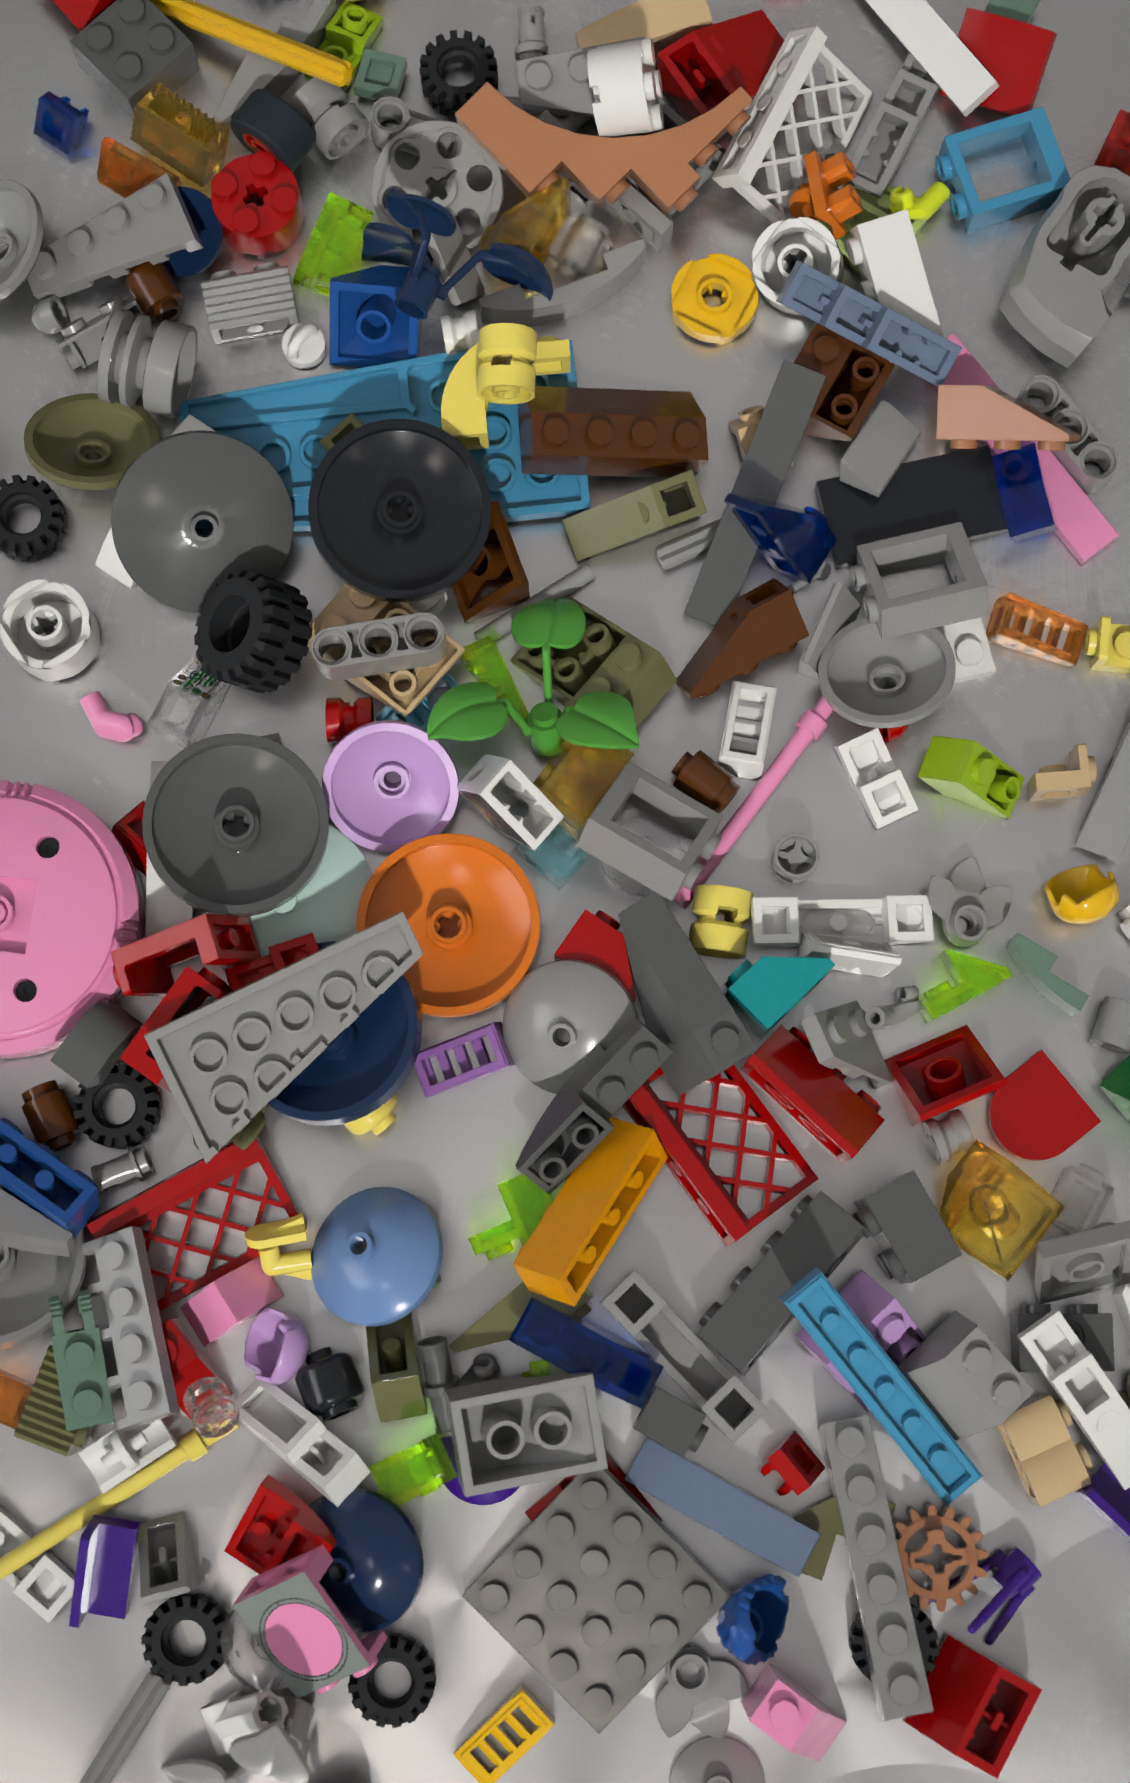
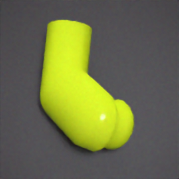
M937 181L919 197L914 196L913 191L909 187L904 191L903 186H900L890 193L889 199L891 204L889 209L892 213L907 209L910 219L927 220L949 199L950 191L944 183Z

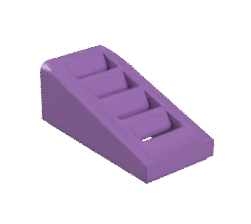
M499 1021L489 1023L420 1050L414 1067L424 1095L427 1098L515 1064L504 1040L503 1024ZM487 1036L497 1059L493 1062L490 1060L483 1040ZM468 1043H472L480 1065L478 1068L474 1069L465 1046ZM452 1049L462 1071V1074L457 1076L447 1051ZM433 1056H437L445 1078L444 1081L439 1083L429 1059Z

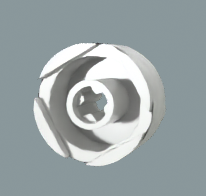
M652 38L598 46L588 50L589 87L593 88L595 103H592L599 136L617 138L664 130L661 104H655L657 98L663 97L660 71H651L650 66L655 65Z
M808 217L780 220L771 224L759 236L752 251V272L757 287L772 306L788 314L801 315L776 301L792 271L789 266L792 260L802 261L805 258L804 263L840 283L843 281L844 262L834 236L823 224Z
M37 579L21 585L7 598L3 606L4 611L0 622V637L9 653L28 673L46 682L67 679L84 670L93 660L94 656L98 654L101 643L98 622L89 606L73 587L64 583ZM53 625L55 631L52 634L47 635L45 629L48 626Z

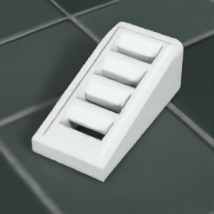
M733 680L718 764L735 777L757 781L762 777L777 687ZM739 700L762 703L765 704V708L758 709L740 706L738 702ZM735 719L760 721L762 725L735 722ZM734 735L739 737L759 740V742L757 744L732 740V737Z

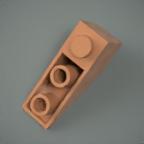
M938 385L936 439L950 440V449H977V440H994V449L1021 450V441H1038V450L1065 451L1066 441H1079L1080 435L995 386Z

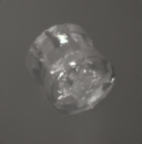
M218 1377L201 1378L191 1384L185 1391L183 1397L184 1408L192 1418V1423L199 1435L206 1438H216L225 1435L237 1424L240 1410L224 1380Z

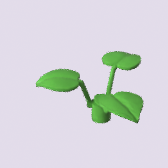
M558 598L556 600L545 599L532 603L517 612L511 623L512 636L519 645L526 648L542 647L545 702L538 703L531 709L527 721L524 720L508 698L497 699L496 690L493 685L486 682H467L451 688L439 698L431 710L427 723L429 741L442 738L474 741L486 739L499 733L505 726L509 713L520 727L521 735L524 737L530 735L533 751L541 756H554L561 753L566 748L567 742L579 746L602 749L639 748L634 711L630 702L622 695L608 691L587 693L577 700L575 708L572 706L564 707L563 713L553 704L551 647L559 649L572 648L582 640L586 631V618L582 608L576 602L566 598Z

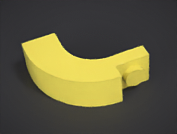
M555 336L537 338L536 361L531 364L536 369V376L571 373L569 339L559 340ZM478 343L471 347L453 368L445 385L441 403L442 430L459 440L468 450L489 448L487 410L490 402L482 400L477 396V368L483 364L478 359Z

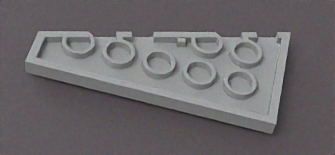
M403 911L144 1034L206 1164L269 1101L274 1099L319 1056L345 1028L347 1029L380 994H383L423 955Z

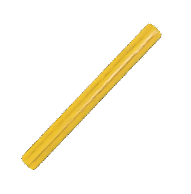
M150 0L169 20L337 87H343L352 82L354 68L346 60L193 0Z

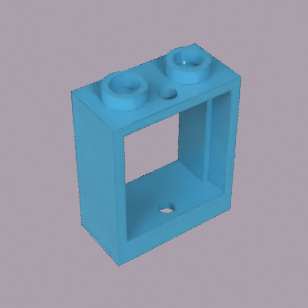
M1043 106L945 136L939 154L935 157L938 176L941 181H947L951 191L950 207L952 214L956 220L962 221L966 234L1050 208L1070 180ZM1021 137L1038 184L980 202L963 155Z

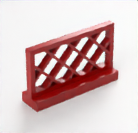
M735 1065L723 1071L729 1079L721 1078V1073L703 1082L712 1084L709 1108L685 1104L686 1092L678 1096V1103L660 1100L649 1085L659 1077L665 1076L659 1067L622 1106L635 1124L654 1129L668 1156L665 1162L666 1166L726 1247L736 1242L819 1179ZM719 1086L736 1088L743 1097L741 1114L716 1110ZM749 1107L752 1109L756 1116L748 1115ZM668 1109L676 1110L675 1119L670 1114ZM683 1112L708 1116L705 1140L687 1137L681 1128ZM715 1117L740 1121L737 1146L712 1142ZM747 1123L763 1125L770 1134L769 1151L744 1147ZM777 1144L784 1154L776 1153ZM696 1147L704 1148L703 1157L698 1152ZM711 1149L736 1153L733 1178L715 1175L709 1166ZM743 1155L767 1159L765 1183L740 1179ZM775 1160L792 1163L803 1179L791 1188L772 1185ZM723 1184L732 1185L731 1194H729ZM739 1187L763 1191L761 1211L750 1219L746 1217L737 1204ZM771 1192L782 1194L770 1203Z
M257 1136L245 1150L239 1149L234 1142L227 1144L207 1164L204 1158L196 1161L92 1218L86 1226L92 1237L97 1239L130 1226L139 1227L152 1220L149 1232L142 1230L143 1236L146 1238L147 1255L152 1240L178 1247L171 1272L150 1267L152 1275L169 1279L164 1297L157 1300L158 1309L161 1311L259 1256L258 1249L247 1247V1251L237 1257L218 1252L225 1226L243 1232L251 1228V1226L227 1220L234 1195L261 1202L254 1226L260 1224L265 1204L285 1209L289 1218L298 1215L299 1212L267 1156L260 1138ZM258 1161L268 1177L263 1196L236 1188L241 1170ZM234 1175L231 1187L219 1183ZM271 1185L280 1201L268 1197ZM213 1188L229 1193L222 1218L195 1211L201 1192ZM193 1197L190 1209L178 1206ZM169 1210L188 1216L181 1241L154 1233L159 1215ZM193 1217L220 1225L212 1250L186 1243ZM184 1249L210 1256L204 1275L193 1279L176 1274ZM215 1258L227 1261L212 1270ZM174 1281L186 1284L171 1292Z

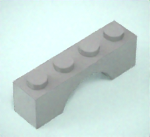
M633 1270L600 1302L731 1442L735 1443L768 1410L740 1379L693 1333L636 1270Z

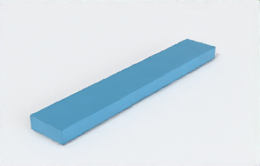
M817 1266L779 1297L946 1506L983 1476Z

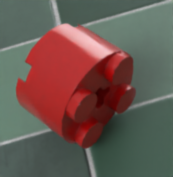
M258 151L254 154L244 155L232 160L213 177L211 181L212 207L218 222L223 228V238L233 250L241 254L244 252L256 255L257 258H271L284 253L296 243L304 221V208L296 178L284 163L274 158L269 152Z

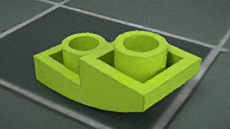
M344 1L326 25L325 40L318 50L350 62L354 68L352 73L353 81L358 73L364 49L372 48L382 27L384 17L352 2ZM304 75V79L308 81L313 78L310 75ZM350 84L341 87L344 92H346Z

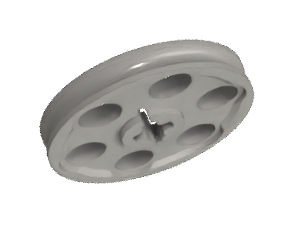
M441 120L420 122L399 132L382 150L372 176L373 205L381 223L406 232L411 236L414 243H417L413 235L414 229L399 224L385 208V193L391 188L399 187L407 194L428 198L427 196L430 194L431 189L427 184L432 179L440 183L444 179L447 180L454 171H457L445 186L448 196L444 200L436 196L432 201L452 212L455 218L463 210L470 209L478 213L480 217L478 230L473 234H462L468 250H470L490 233L499 217L504 196L501 170L459 124ZM449 133L459 136L462 141L460 154L452 159L442 157L438 151L440 138ZM406 144L414 145L420 153L419 162L412 169H402L396 163V152L401 146ZM483 166L491 171L493 180L487 190L477 192L470 188L468 176L473 168Z

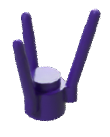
M1016 1547L1007 1555L998 1549L988 1560L977 1565L986 1572L993 1569L997 1571L991 1578L1000 1591L970 1623L968 1632L971 1634L976 1633L1008 1598L1011 1599L986 1636L985 1643L987 1645H992L1022 1602L1035 1590L1033 1585L1042 1577L1041 1572L1034 1563ZM962 1574L950 1580L949 1585L951 1586L957 1582Z

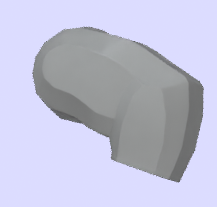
M1095 165L1075 172L1062 189L1056 201L1033 227L1017 257L1012 274L999 301V309L1013 328L1039 352L1066 368L1076 360L1112 315L1103 296L1112 286L1125 259L1130 255V176L1116 168Z

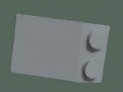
M592 1372L489 1380L444 1389L458 1479L465 1497L608 1469Z

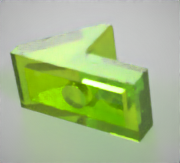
M945 949L939 954V958L955 986L951 988L949 982L945 981L925 992L923 995L927 1002L920 1006L919 1014L927 1025L1005 982L1013 975L1008 967Z

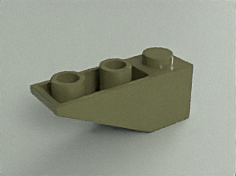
M689 470L565 518L562 522L578 562L707 513L693 471Z

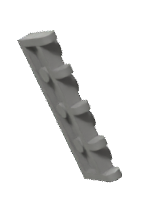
M130 1226L81 1244L82 1256L95 1254L100 1282L89 1285L88 1289L90 1297L103 1295L109 1328L100 1331L101 1342L112 1341L119 1373L106 1379L108 1389L122 1388L127 1417L115 1421L116 1431L130 1430L180 1413L142 1228Z

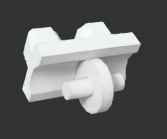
M163 1419L126 1431L117 1432L115 1428L78 1454L93 1474L100 1490L104 1494L178 1444Z

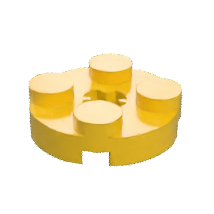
M720 253L708 254V258H702L695 262L693 259L685 263L676 274L671 288V313L674 322L685 333L697 340L709 343L715 342L720 345L732 342L736 336L743 333L750 326L757 310L758 290H756V285L752 280L753 275L748 267L740 260ZM713 289L720 290L722 292L721 300L725 303L721 306L711 307L707 305V300L702 295L706 291L712 294Z

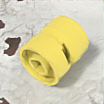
M495 323L484 326L479 330L478 359L483 362L477 368V396L480 399L490 403L514 405L523 404L535 398L536 369L531 364L536 361L537 332L533 328L516 323Z
M707 884L695 886L692 913L698 917V921L690 925L688 939L699 955L723 959H743L746 957L749 931L743 927V923L751 918L752 892L723 885ZM716 915L724 916V921L715 920Z

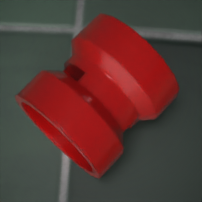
M358 697L353 706H350V702H345L341 698L326 699L325 724L328 743H338L355 728L374 722L372 697Z

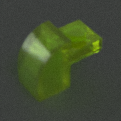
M524 1174L497 1185L511 1220L468 1238L475 1256L478 1257L486 1254L488 1261H491L514 1251L511 1242L520 1239L521 1244H525L541 1221L545 1209L554 1201L552 1194L546 1193Z
M438 1432L369 1465L381 1495L397 1506L420 1495L423 1497L439 1489L442 1484L458 1477Z

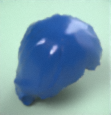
M766 1574L754 1578L739 1589L732 1591L729 1600L719 1609L716 1627L717 1636L720 1637L722 1646L728 1649V1653L734 1655L740 1662L757 1665L759 1662H766L769 1658L774 1657V1653L778 1650L776 1640L781 1638L789 1610V1596L785 1595L783 1591L787 1581L779 1575Z

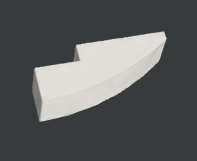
M256 1379L229 1407L231 1413L253 1434L337 1507L371 1472L357 1452L327 1430L316 1416L276 1385Z

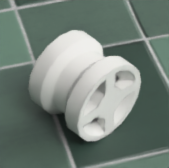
M475 310L466 311L462 317L453 318L449 314L440 316L447 356L454 355L458 351H468L478 343L479 330Z

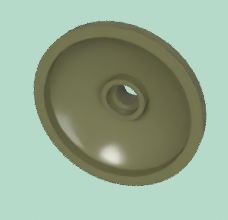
M98 393L76 394L50 402L31 417L24 431L26 456L31 465L41 475L62 486L85 491L116 488L132 461L147 447L160 440L156 422L142 407L137 404L131 408L123 407L119 399L113 404L101 402Z

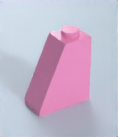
M769 1662L749 1689L748 1694L741 1701L750 1722L790 1752L818 1762L822 1760L847 1723V1720Z

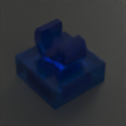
M48 91L38 98L33 133L65 154L70 155L79 148L81 131L87 126L89 110L84 108L80 111L70 105L71 99L69 97L60 98Z

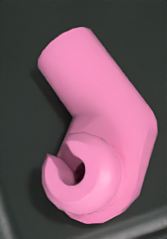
M99 691L90 693L80 700L96 734L101 738L128 742L133 737H137L142 733L143 722L137 714L128 713L125 715L109 711Z

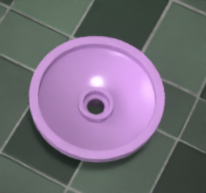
M380 720L367 723L345 735L330 753L322 777V790L326 799L328 814L333 823L346 837L356 844L378 852L393 853L416 839L440 834L452 819L459 797V791L457 790L459 784L457 768L446 747L438 739L429 741L425 729L397 720ZM390 771L397 772L401 776V780L397 783H391L385 778V774Z

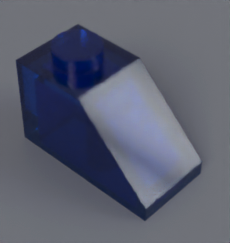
M1036 444L1023 446L1021 450H1010L992 456L998 494L1010 538L1014 542L1059 530Z

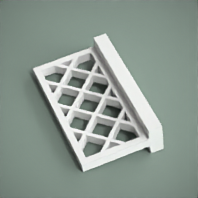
M817 26L788 33L752 101L751 108L747 111L751 116L750 120L733 136L712 176V179L723 189L733 187L772 224L788 219L784 215L782 196L798 191L799 185L804 183L801 160L808 153L800 154L796 128L809 127L812 151L816 150L820 157L826 160L845 151L874 95L824 45L828 36ZM816 59L824 65L826 85H814L812 66ZM846 86L856 96L849 113L844 114L839 87ZM827 89L831 116L819 118L815 91ZM804 94L808 121L795 123L793 102L797 95ZM832 121L834 141L830 149L824 150L820 123ZM785 130L788 157L776 159L773 140L778 131ZM789 162L793 188L781 191L777 164ZM763 167L766 169L769 194L764 195L751 185L757 170Z

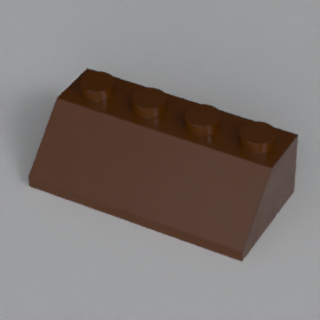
M535 386V398L529 402L518 404L522 474L670 478L692 470L694 476H696L709 460L706 417L691 392Z

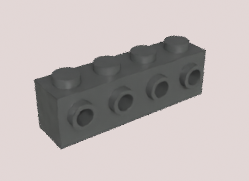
M821 1190L814 1198L807 1195L799 1202L790 1215L795 1220L784 1234L777 1230L769 1237L760 1250L764 1255L753 1270L748 1266L743 1268L729 1286L734 1291L723 1305L715 1302L699 1321V1324L703 1326L698 1333L701 1339L743 1376L748 1373L795 1317L779 1297L816 1266L828 1279L864 1236V1226Z

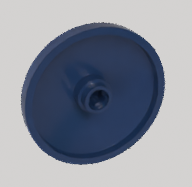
M338 941L317 943V946L321 950ZM404 974L383 994H380L347 1029L345 1028L319 1056L267 1104L292 1120L318 1126L348 1123L372 1113L385 1104L400 1089L411 1073L422 1039V1016L419 1002L410 982Z

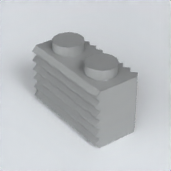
M266 262L254 267L253 272L236 274V272L231 270H222L213 273L209 280L201 281L208 326L214 344L229 343L239 339L246 340L256 336L263 337L266 334H280L283 331L286 332L292 325L299 323L288 265L279 266V264L274 262Z

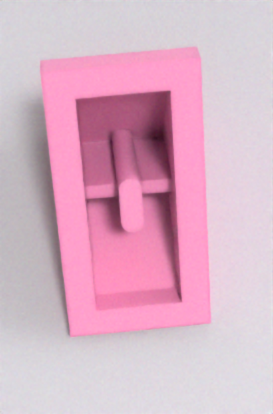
M257 1257L210 1283L181 1306L180 1309L202 1345L207 1347L284 1297V1294L274 1278L263 1272L260 1257Z

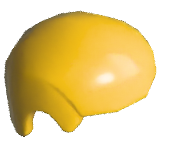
M1096 864L1073 867L1060 872L1049 879L1045 885V891L1053 912L1058 918L1071 924H1092L1102 920L1119 902V885L1113 872H1108L1107 878Z

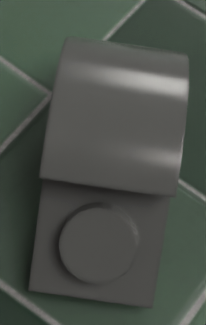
M105 997L94 1004L81 1017L50 1061L86 1088L101 1085L143 1023Z

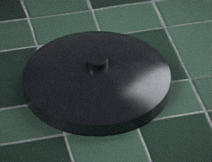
M380 420L361 426L345 435L322 459L312 480L309 492L308 512L310 531L314 544L324 563L334 575L350 588L363 595L382 601H420L436 596L454 586L477 562L486 543L491 523L490 492L486 478L476 459L459 440L436 426L417 420Z

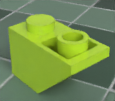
M934 735L917 776L942 795L1010 819L1014 805L1019 798L1025 777L974 740Z

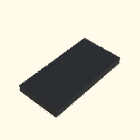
M989 445L902 463L880 497L839 481L840 477L817 481L815 485L835 569L857 565V545L961 522L969 541L1005 534L1010 529Z

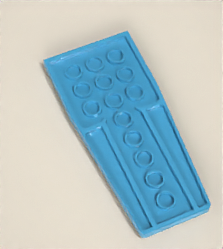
M569 340L571 373L536 376L535 386L577 388L572 340ZM458 351L456 354L448 356L446 353L434 354L190 399L180 405V421L182 423L189 415H192L216 432L236 437L257 449L274 466L287 489L293 510V531H310L308 512L309 492L316 470L328 453L319 441L352 412L365 425L387 419H410L425 422L442 429L441 403L444 388L453 368L467 351ZM490 403L487 410L489 448L469 450V452L481 467L487 481L491 502H499L506 523L573 516L591 509L587 475L522 474L518 404ZM206 519L199 520L195 525V530L197 532L202 530L207 534L212 530L211 522Z

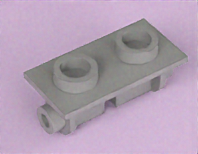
M118 295L98 307L101 313L99 316L87 323L81 317L60 329L63 337L57 339L56 343L60 348L66 345L70 347L71 350L65 353L64 356L73 370L79 366L85 369L98 360L102 344L101 338L104 337L113 314L119 309L131 311L130 308L137 305L136 300L131 297L123 300L121 295ZM139 310V311H137L136 313H134L133 315L135 316V319H136L137 316L141 315L142 313H141V311Z

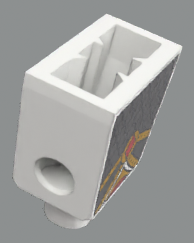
M489 754L484 755L457 786V790L493 827L534 851L564 818V815L508 758ZM522 809H528V814L524 820L523 817L516 814Z

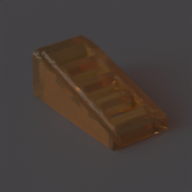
M1009 592L996 600L987 626L986 636L988 641L1073 668L1077 665L1088 625ZM1012 615H1015L1012 627L1009 628ZM1027 619L1033 621L1028 635L1023 634ZM1045 625H1048L1050 629L1044 643L1040 640ZM1062 630L1068 632L1063 650L1056 648Z

